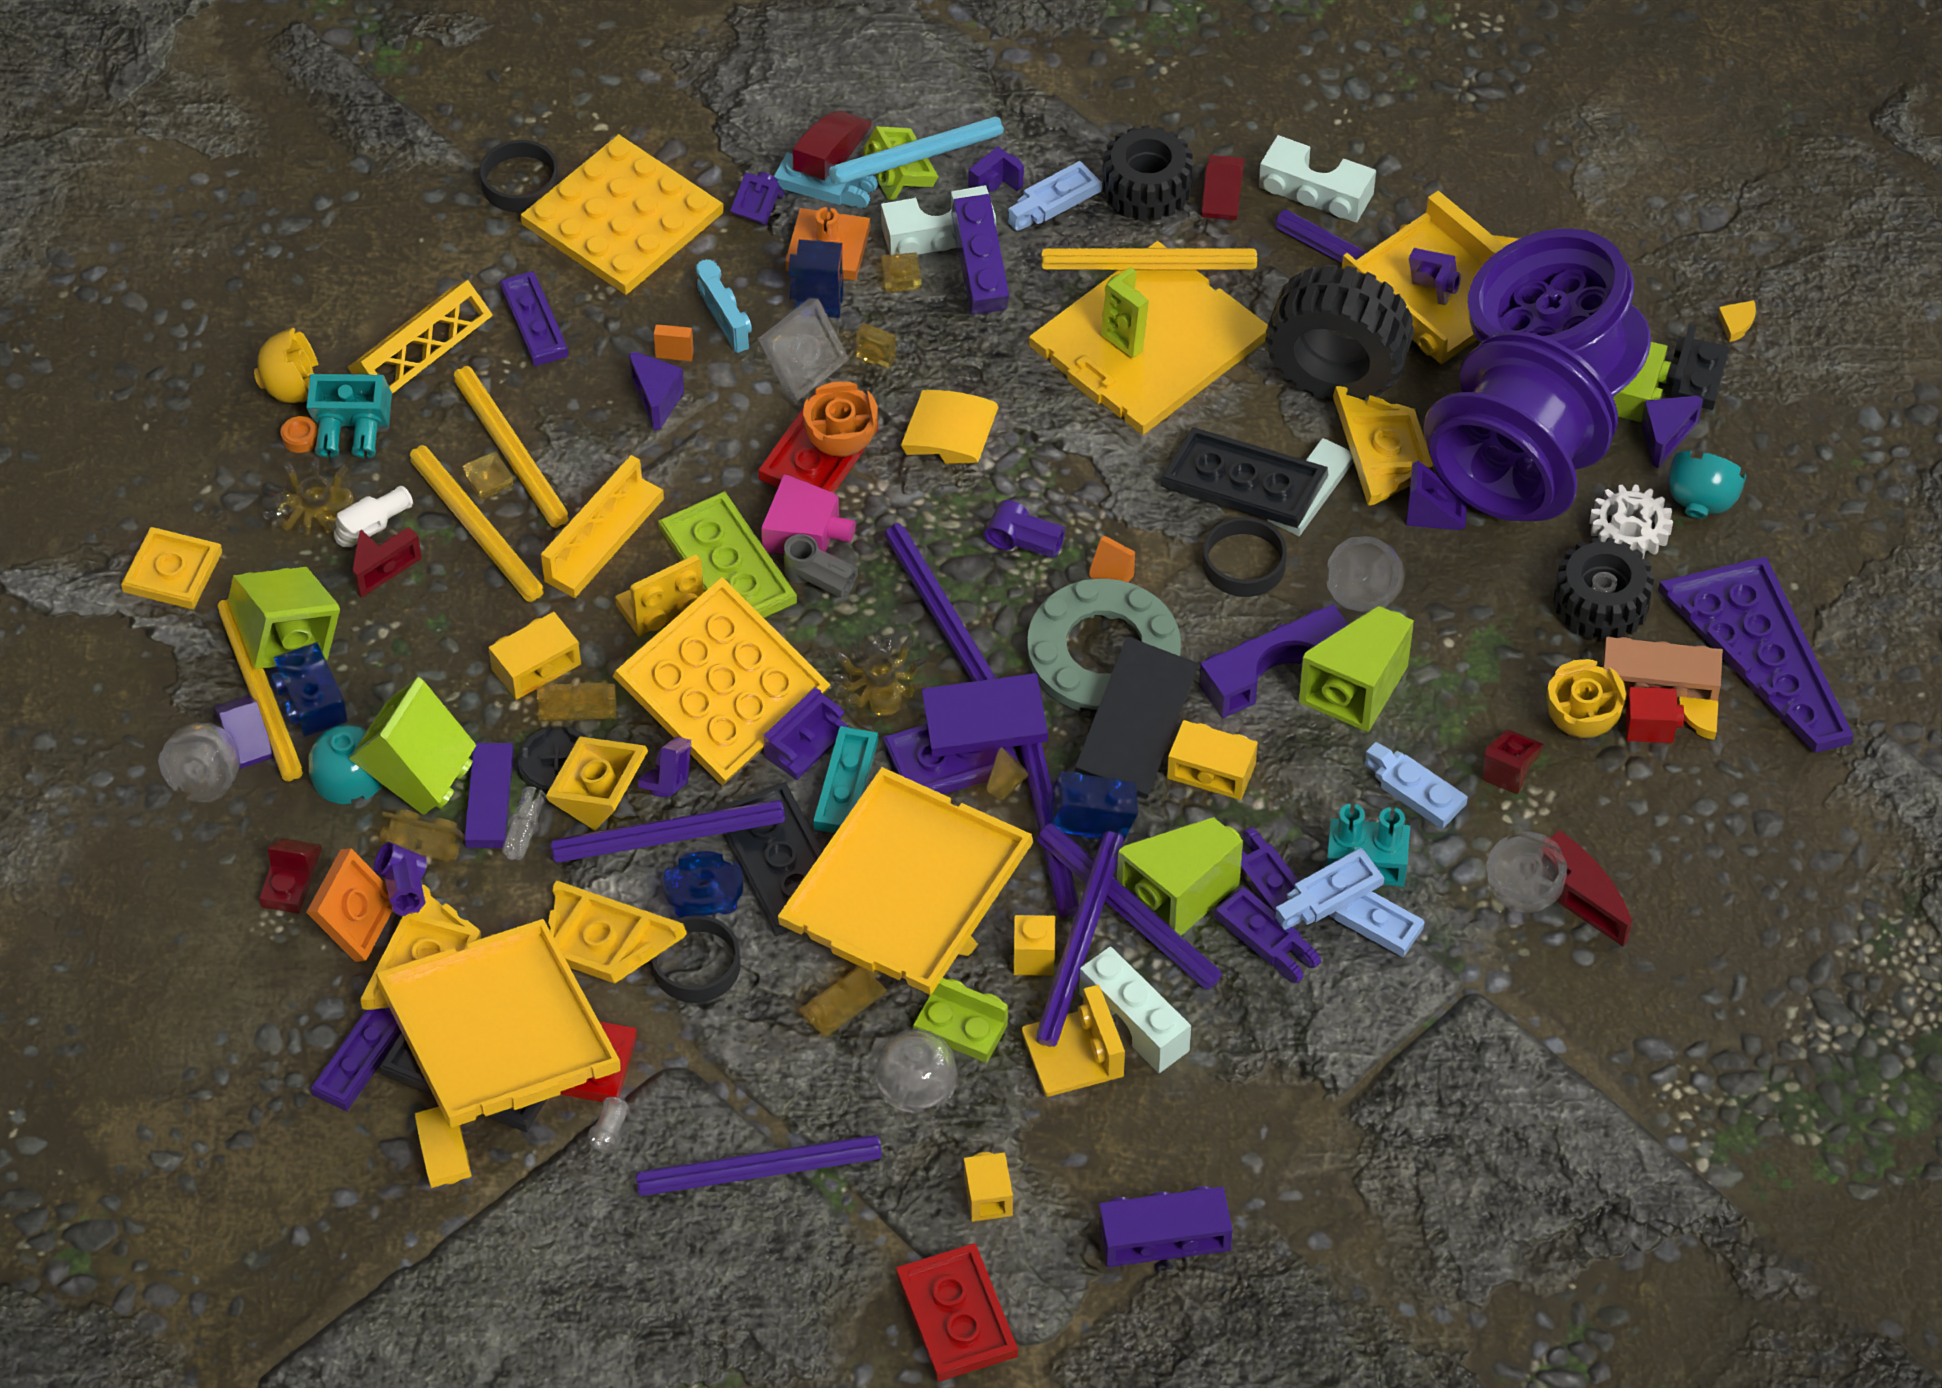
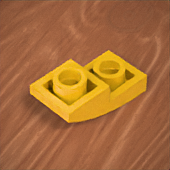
M440 1107L415 1113L420 1144L431 1188L444 1184H453L459 1180L472 1177L461 1125L450 1128Z

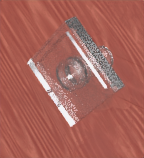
M818 298L807 299L758 338L789 400L799 401L849 360Z

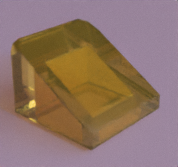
M1003 747L997 753L987 785L988 792L999 800H1003L1029 774L1015 757Z

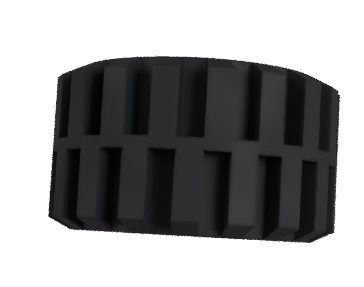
M1142 125V129L1129 128L1126 134L1122 132L1117 134L1115 141L1110 140L1107 145V151L1104 152L1103 192H1105L1107 202L1112 203V208L1117 212L1123 210L1124 216L1129 218L1137 216L1138 220L1146 221V218L1160 220L1162 215L1168 217L1174 215L1175 209L1181 210L1185 206V201L1189 200L1192 189L1193 153L1191 148H1188V143L1184 138L1178 139L1177 133L1174 131L1166 132L1164 127L1157 126L1154 129L1150 128V125Z
M1599 538L1590 539V544L1582 541L1576 544L1575 550L1569 549L1559 564L1553 599L1555 600V611L1560 613V621L1564 625L1570 624V631L1578 634L1582 632L1584 633V638L1590 640L1593 637H1600V641H1606V637L1621 638L1625 637V632L1631 635L1636 632L1638 625H1643L1646 620L1654 583V573L1650 572L1651 564L1648 560H1642V552L1638 549L1632 551L1630 544L1624 541L1622 544H1617L1615 539L1607 538L1606 542H1601ZM1605 586L1617 592L1602 593L1590 587Z

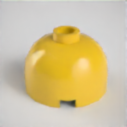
M290 328L275 334L263 344L258 354V368L254 369V375L258 386L261 389H266L273 398L280 402L297 404L307 402L310 374H314L312 367L318 366V362L305 335L301 331L294 333L295 328Z
M1590 659L1573 660L1561 665L1556 670L1555 676L1549 681L1546 694L1548 712L1557 727L1568 735L1578 738L1597 737L1608 732L1621 716L1626 698L1624 682L1612 668L1609 667L1607 671L1602 667H1598L1597 661Z

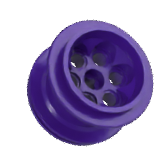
M1553 229L1520 238L1490 257L1477 272L1470 286L1468 294L1469 320L1472 331L1480 343L1491 335L1506 331L1534 333L1554 340L1584 359L1600 375L1613 397L1624 389L1641 371L1651 346V334L1648 323L1643 314L1631 304L1634 294V279L1630 267L1613 243L1593 232L1579 229Z
M1506 331L1491 335L1483 340L1464 359L1460 370V387L1462 392L1440 398L1428 410L1424 420L1425 442L1432 462L1442 480L1457 496L1472 507L1490 516L1508 521L1549 520L1563 514L1572 505L1577 492L1575 469L1591 466L1601 460L1607 453L1618 424L1616 404L1608 386L1600 375L1584 359L1562 344L1544 336L1522 331Z

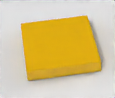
M150 527L121 584L124 593L194 610L222 554L221 544Z

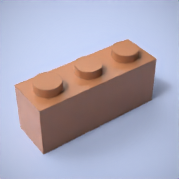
M1606 637L1602 668L1608 671L1610 667L1618 673L1624 682L1625 700L1628 699L1630 687L1649 688L1657 686L1665 689H1677V705L1680 696L1718 701L1721 687L1723 649L1706 646L1677 645L1663 641H1640L1626 637Z

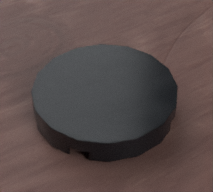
M562 726L563 730H552V727H548L530 735L520 748L518 760L521 779L528 788L542 796H546L578 738L586 737L585 734L574 728Z

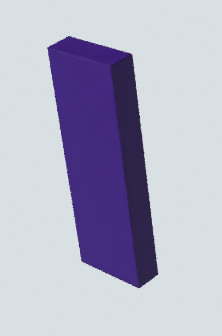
M534 271L500 280V290L533 366L569 357L568 347Z
M475 743L476 747L473 750L465 845L466 848H505L514 756L513 743Z
M390 1008L372 1009L364 1012L312 1085L311 1092L313 1096L346 1112L349 1110L401 1034V1030Z

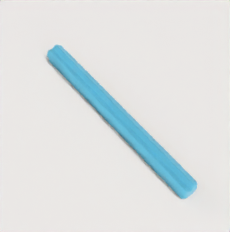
M992 117L830 167L829 175L831 176V182L834 185L844 184L1001 135L1004 128L1001 125L1000 118Z

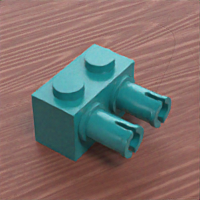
M310 374L307 410L318 426L317 445L315 447L317 455L328 457V450L331 451V458L339 455L340 429L343 426L355 427L352 447L353 455L364 458V451H367V458L376 455L377 427H389L392 392L384 375Z
M1351 803L1343 805L1339 811V819L1331 818L1326 867L1359 848H1363L1383 875L1384 885L1405 887L1410 825H1404V813L1400 809L1395 808L1394 817H1390L1391 807H1387L1380 812L1379 822L1364 821L1365 812L1361 806L1355 804L1354 813L1351 814Z

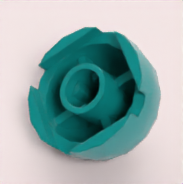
M1692 451L1676 453L1669 470L1668 484L1672 497L1680 506L1686 508L1685 513L1697 519H1706L1707 515H1717L1728 511L1737 502L1747 477L1746 473L1741 476L1739 475L1741 467L1725 458L1703 452L1701 459L1690 458Z
M341 725L326 730L316 739L309 752L308 768L313 788L318 795L329 802L342 805L352 804L351 799H358L362 796L366 800L383 786L382 783L349 759L366 733V730L361 727Z

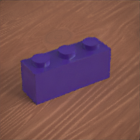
M990 193L956 198L953 201L951 217L970 315L1006 310L1009 291Z
M1200 1186L1186 1192H1156L1149 1197L1134 1199L1117 1197L1099 1204V1228L1107 1267L1231 1251L1233 1229L1224 1187L1211 1188Z

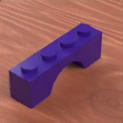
M1334 604L1321 610H1312L1301 619L1289 624H1281L1267 634L1255 639H1247L1231 650L1208 657L1204 662L1200 663L1199 686L1223 719L1256 704L1257 681L1264 672L1281 664H1302L1303 656L1308 650L1349 624Z

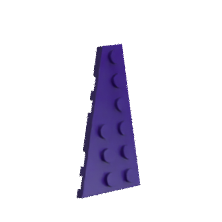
M1767 557L1659 582L1658 592L1713 648L1723 649L1722 658L1814 753L1852 743L1853 733Z

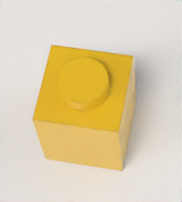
M1015 915L1014 975L1054 976L1055 916Z
M981 1152L973 1157L964 1158V1182L971 1221L1013 1216V1193L1005 1152L996 1154Z

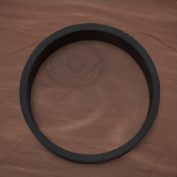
M512 140L502 143L491 149L484 156L480 165L481 186L485 198L493 206L508 212H525L560 183L558 162L553 152L546 146L530 140ZM517 157H529L540 160L553 171L552 178L544 187L525 195L501 193L491 187L486 181L488 174L496 165Z
M1237 517L1223 521L1216 525L1205 539L1203 548L1204 573L1217 589L1227 594L1239 597H1253L1272 590L1284 576L1287 558L1285 540L1275 527L1260 519ZM1248 534L1260 537L1272 544L1278 551L1281 561L1271 573L1264 577L1253 580H1241L1221 573L1212 564L1208 554L1212 547L1220 540L1232 535Z
M690 915L674 920L683 923L687 933L706 932L723 939L733 950L735 955L734 961L730 969L718 980L701 986H686L672 981L662 973L657 964L659 957L657 955L651 959L656 983L666 994L684 1002L700 1003L720 997L734 985L740 972V949L734 932L725 923L709 916Z

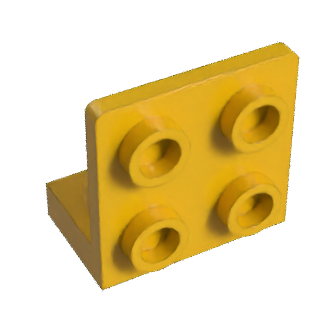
M693 555L632 584L630 590L615 596L616 606L638 637L649 631H656L662 628L666 623L674 620L704 593L701 560L697 555Z
M1100 985L1084 988L1083 1005L1078 1006V1012L1067 1014L1055 1047L1041 1045L1036 1041V1033L1040 1022L1022 1027L1023 1038L1043 1092L1047 1097L1124 1077L1125 1050Z

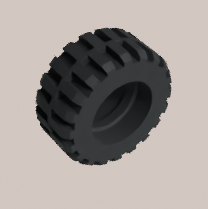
M1326 265L1323 269H1319L1316 266L1304 270V273L1300 272L1294 275L1280 290L1266 329L1265 343L1270 359L1275 367H1280L1279 372L1286 380L1291 379L1294 381L1295 387L1302 391L1305 389L1313 392L1315 397L1321 399L1324 396L1329 397L1334 402L1333 394L1336 386L1348 388L1346 395L1365 400L1366 397L1369 398V395L1377 397L1389 390L1395 384L1396 379L1400 377L1414 333L1412 315L1409 309L1406 308L1407 305L1400 294L1395 295L1393 287L1385 281L1383 283L1376 280L1375 275L1366 272V274L1357 272V268L1350 266L1342 269L1337 268V265ZM1325 329H1331L1345 333L1354 339L1339 337L1328 332Z

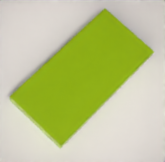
M725 491L658 520L660 531L681 561L693 555H697L700 558L704 592L723 577L763 618L797 603L796 593Z

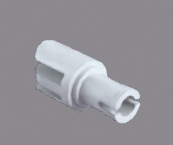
M398 486L395 490L378 499L366 496L359 502L338 512L334 526L336 542L342 547H352L357 544L361 529L369 537L383 531L387 527V520L412 507L413 500L410 493L405 487Z

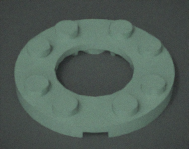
M1089 579L1065 586L1048 597L1034 614L1027 638L1028 662L1032 673H1037L1040 686L1055 700L1072 709L1079 711L1080 707L1098 710L1111 674L1095 673L1083 669L1072 659L1067 650V637L1072 628L1082 619L1093 618L1094 615H1103L1109 619H1124L1128 625L1130 624L1136 629L1141 642L1180 656L1181 637L1176 620L1166 605L1149 591L1121 580Z

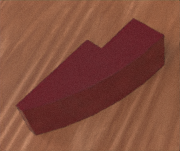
M841 110L824 116L794 146L793 170L825 181L829 176L830 167L847 161L870 129L871 121Z
M1558 830L1540 849L1536 872L1561 888L1560 905L1624 947L1629 939L1632 918L1623 898L1600 865L1578 843Z

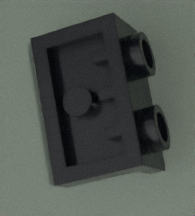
M1689 324L1686 337L1679 336L1674 357L1680 358L1678 364L1671 363L1666 384L1672 385L1670 398L1699 396L1703 399L1702 408L1714 410L1730 347L1694 339L1697 326Z

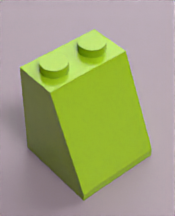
M307 567L283 568L274 571L233 575L228 603L254 669L328 660L340 608L338 603Z
M1377 606L1308 650L1303 656L1299 703L1369 732L1408 667L1414 620L1405 617L1400 612L1390 611Z
M417 677L385 702L349 759L424 815L436 806L441 809L449 801L454 793L450 786L455 778L458 780L462 778L472 765L473 761L469 756L476 747V744L425 681Z
M1212 817L1123 846L1118 851L1117 880L1182 936L1239 886L1243 840L1235 829L1230 826H1224Z

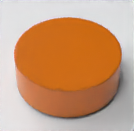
M296 416L288 419L282 425V442L289 451L304 453L312 450L317 445L318 426L311 418Z

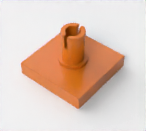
M823 207L819 210L800 208L785 260L786 271L856 281L871 228L870 218L839 214L832 207L830 212L827 211L828 207Z
M352 848L340 849L306 913L355 962L366 961L392 913V906L386 883Z

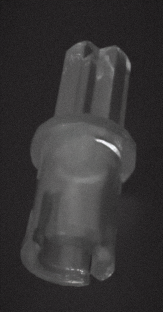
M526 787L522 790L516 812L509 817L508 824L510 828L502 847V852L506 854V858L509 860H521L525 856L532 835L538 832L539 823L537 820L543 804L546 802V794L539 790L536 800L532 801L536 791L535 787Z

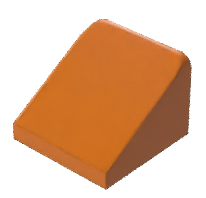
M1103 535L1092 561L1089 577L1091 579H1115L1129 582L1134 576L1135 551Z

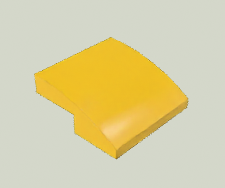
M922 390L901 446L906 455L940 454L945 464L978 463L999 407L996 402L975 395L944 390Z

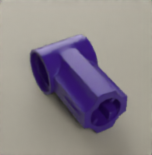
M1003 500L999 503L984 535L992 546L1001 550H1011L1018 546L1054 558L1057 557L1061 550L1065 537V527L1029 515L1027 509L1018 502Z
M388 841L380 848L373 865L374 872L385 878L393 912L402 916H406L409 913H418L426 903L421 883L426 870V858Z

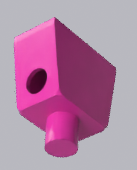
M784 474L761 528L762 546L767 553L784 554V545L787 539L796 534H805L815 539L818 549L826 552L831 538L850 543L854 536L856 522L839 517V500L836 494Z

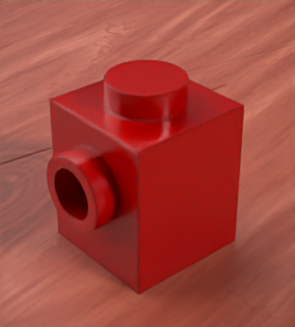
M1657 686L1629 688L1625 709L1626 741L1673 743L1676 728H1683L1684 705H1677V689H1665Z

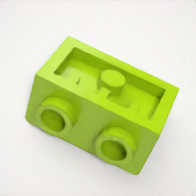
M876 126L866 142L862 154L863 156L916 141L917 138L911 128ZM928 158L874 174L888 200H896L903 186L933 187L938 179V175Z
M1129 267L1120 275L1117 274L1111 277L1105 286L1101 335L1131 358H1134L1143 351L1149 300L1139 291L1135 290L1137 271Z
M942 978L915 1021L914 1034L987 1063L1008 1026V1005L995 995L989 993L982 994L965 987L958 980Z

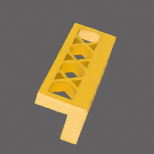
M465 280L453 285L347 368L352 374L378 375L375 369L383 363L397 365L395 381L389 385L391 392L394 393L492 317L493 314L469 280ZM467 298L479 314L471 322L458 319L460 304ZM451 311V318L444 317ZM436 322L450 324L447 341L432 340L433 324ZM457 325L463 326V328L457 332ZM425 331L424 338H419L418 336ZM410 342L423 344L422 360L418 363L405 361L406 345ZM431 346L437 347L434 351L430 353ZM398 352L397 359L391 358ZM404 367L410 368L407 372L403 374Z
M630 455L541 553L544 582L576 598L664 500L663 489L642 479L640 459Z

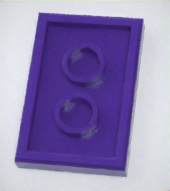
M1037 673L922 689L932 757L1048 742V731Z
M927 724L883 737L884 747L896 774L941 794H947L1020 772V763L1012 747L932 757Z

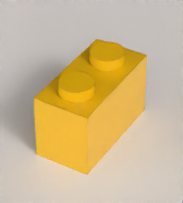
M555 612L543 618L533 620L528 626L510 636L500 638L495 644L488 647L492 671L515 700L581 665L579 642Z
M1183 720L1168 756L1167 779L1242 800L1256 765L1258 742L1240 734H1229L1212 729L1206 724H1195Z

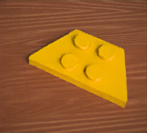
M1336 386L1333 399L1368 505H1375L1409 487L1412 463L1420 461L1432 471L1433 463L1415 409L1400 404H1390L1384 399L1369 395L1368 401L1346 395L1348 388Z
M557 880L553 885L555 903L554 910H550L548 923L551 928L550 932L571 969L615 984L683 939L687 934L683 923Z
M422 885L426 903L418 913H409L402 917L361 997L362 1009L389 1008L377 984V972L454 947L456 951L466 949L467 943L481 939L480 930L468 920L461 919L457 911L447 903L441 905L430 896V889Z

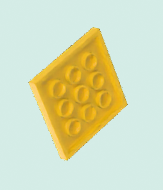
M618 134L521 214V223L586 269L627 295L721 216L724 210L722 202Z
M723 577L621 665L613 675L674 738L691 739L690 754L722 786L764 749L763 735L811 690L816 687L824 694L831 686Z

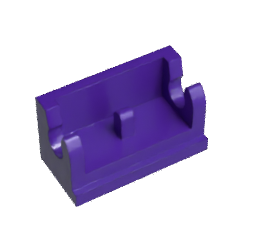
M815 687L763 735L765 758L795 780H798L835 745L840 726L848 727L840 719L845 712L835 702L823 695L821 690Z

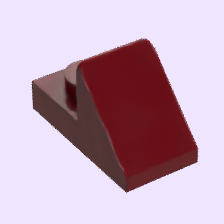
M1209 155V161L1206 166L1202 217L1237 220L1245 158Z
M410 527L390 536L380 546L362 529L359 531L352 571L356 593L360 598L422 559L419 537Z
M1506 730L1486 749L1483 768L1484 781L1518 794L1529 766L1539 758L1544 744L1512 730Z
M282 838L268 847L267 852L271 866L259 898L262 908L300 914L322 850L320 844Z

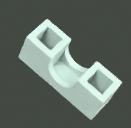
M1278 135L1260 164L1259 188L1357 223L1374 194L1376 170L1343 158L1340 165L1334 171L1328 173L1315 172L1309 168L1310 146Z
M986 185L951 191V210L941 216H931L921 211L916 198L881 204V225L890 258L912 257L914 255L957 248L951 217L953 201L956 198L989 194ZM993 209V214H994V219H995V224H996V215H995V212H994V209Z
M1111 946L1080 968L1079 994L1083 997L1084 988L1100 985L1111 1016L1116 1013L1125 1022L1132 1035V1047L1158 1073H1161L1190 1051L1191 1025Z

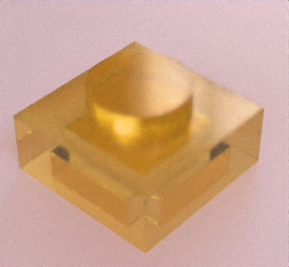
M917 252L881 256L885 292L921 289V275Z
M862 323L856 332L857 356L869 363L878 364L890 369L896 360V335Z
M496 451L462 466L465 478L480 500L514 486L511 473Z

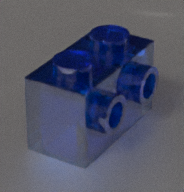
M799 240L797 254H790L789 276H795V278L791 279L790 300H796L797 315L840 318L844 295L843 243Z
M318 642L274 657L277 672L271 674L274 688L278 696L285 694L288 701L284 703L287 717L291 725L298 723L304 737L348 722L343 696Z
M1060 771L1047 798L1048 824H1054L1066 834L1102 838L1105 832L1110 831L1122 835L1124 842L1138 816L1136 782Z

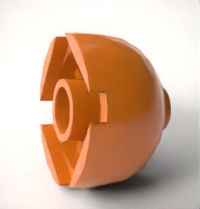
M835 381L821 385L815 389V395L809 401L807 398L804 402L803 424L810 442L825 454L836 457H847L857 454L871 442L876 434L878 405L873 395L869 391L865 394L863 391L858 390L857 384Z

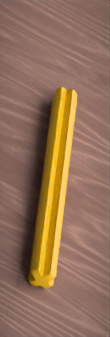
M1045 248L1042 250V268L1044 270H1127L1129 267L1134 270H1254L1257 267V251L1254 248Z
M464 366L462 369H457L454 372V382L550 526L558 528L560 525L566 524L569 520L568 511L472 368Z
M420 445L417 449H412L410 452L411 463L522 597L528 602H533L543 595L542 584L432 452L424 445Z
M228 599L221 600L217 605L221 620L249 693L257 701L282 779L287 782L299 779L303 774L302 767L264 668H253Z

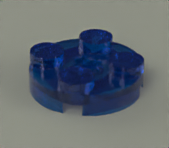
M711 851L689 853L680 857L678 865L671 871L670 866L665 870L663 876L664 895L667 902L674 907V913L678 917L690 915L706 916L717 913L730 914L737 909V901L743 894V872L740 865L734 860L733 865L724 861L723 854ZM699 882H707V885H699Z

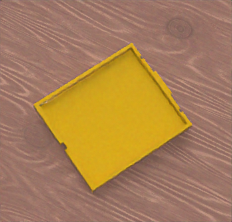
M1156 241L1155 243H1153V244H1152L1151 246H1149L1148 248H1167V247H1165V246H1164L1163 244H1161L1159 241ZM1117 270L1030 335L1029 347L1046 360L1050 358L1051 364L1064 373L1071 384L1098 405L1102 403L1118 417H1125V422L1143 436L1265 342L1268 324L1222 289L1218 288L1215 291L1209 286V279L1197 270H1135L1137 271L1135 290L1148 299L1149 303L1143 351L1134 358H1131L1101 335L1105 286L1111 277L1117 274L1120 275L1125 270Z
M881 767L778 915L779 924L801 935L803 932L807 933L811 940L831 948L833 954L871 972H874L876 969L899 981L901 978H904L908 985L931 995L1033 844L1032 834L966 804L961 803L957 807L951 804L950 797Z
M544 919L467 943V948L456 951L454 947L376 973L377 984L450 1128L474 1121L476 1116L484 1114L486 1117L512 1107L514 1110L535 1104L561 1095L560 1091L584 1084L588 1078L594 1077L598 1079L620 1071V1059Z

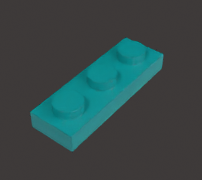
M840 726L814 817V830L836 833L865 792L878 744V732Z

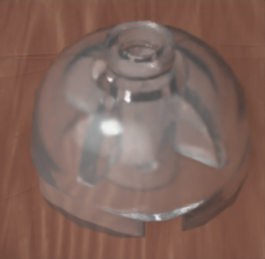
M1370 536L1348 538L1335 548L1327 564V567L1330 568L1328 573L1329 580H1327L1328 589L1335 601L1350 610L1367 613L1377 606L1385 608L1396 600L1403 588L1405 579L1403 561L1392 546L1379 538Z
M202 722L192 723L178 729L164 744L158 759L160 772L167 784L175 791L179 787L185 792L192 793L187 798L196 802H212L221 799L235 782L241 764L238 746L231 735L216 725Z
M1530 831L1521 832V836L1513 837L1509 840L1508 836L1501 839L1490 851L1486 864L1488 884L1496 900L1509 910L1524 914L1540 912L1552 906L1562 895L1567 879V865L1559 845L1546 835Z
M922 1029L904 1030L891 1037L880 1050L875 1068L876 1081L885 1101L898 1110L911 1113L924 1112L926 1107L936 1104L937 1108L943 1105L954 1093L957 1082V1067L954 1053L944 1039L931 1031Z

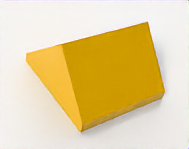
M579 737L549 789L546 798L555 806L596 831L615 811L648 749L645 745Z

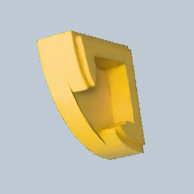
M1754 300L1719 307L1718 317L1729 342L1742 338L1745 332L1752 326L1756 313Z
M1680 696L1678 705H1684V721L1694 728L1699 736L1715 740L1718 701Z

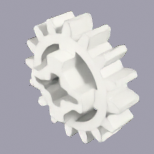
M1619 485L1616 494L1607 489L1604 493V499L1596 498L1594 509L1591 510L1589 523L1592 526L1590 533L1591 536H1599L1598 538L1601 542H1606L1607 538L1615 539L1617 544H1622L1624 541L1631 545L1630 549L1632 551L1638 549L1642 552L1644 559L1646 550L1655 555L1658 553L1659 545H1667L1673 526V521L1670 520L1672 510L1671 508H1664L1665 499L1663 497L1655 500L1652 498V489L1647 490L1643 494L1639 492L1638 485H1634L1632 491H1626L1623 485ZM1609 514L1612 516L1610 523H1608L1607 516ZM1652 521H1654L1656 526L1654 529L1651 528Z

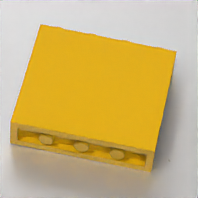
M1437 191L1428 197L1426 213L1359 259L1355 260L1348 253L1344 254L1342 269L1350 266L1357 268L1356 271L1363 274L1369 272L1375 275L1376 280L1383 283L1385 281L1392 286L1393 293L1395 295L1400 294L1407 305L1406 308L1409 309L1412 315V325L1414 328L1412 340L1418 344L1426 355H1431L1440 364H1443L1477 340L1469 320L1468 294L1470 286L1484 263L1504 248L1505 245L1440 191ZM1414 248L1455 256L1457 272L1461 274V282L1457 293L1451 294L1446 305L1438 304L1436 288L1412 283L1409 256Z

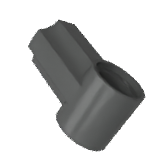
M796 534L785 542L783 572L787 579L795 583L810 582L840 598L848 595L858 576V568L818 549L817 542L809 535Z

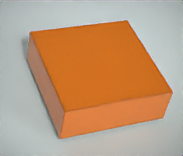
M656 325L654 330L656 358L692 362L694 354L692 328Z

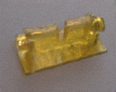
M603 680V683H579V686L572 687V684L549 685V683H545L544 687H537L539 722L616 718V685L607 684V680Z
M397 809L396 814L383 812V816L391 823L389 828L383 827L380 834V842H393L415 852L419 839L423 840L420 854L445 862L458 858L460 845L455 844L456 839L465 841V835L456 829L457 823L442 818H434L433 823L419 820V814L404 809Z
M857 965L854 970L830 988L811 999L799 1012L826 1038L887 993V990L875 979L879 975L878 970L875 969L874 972H871Z

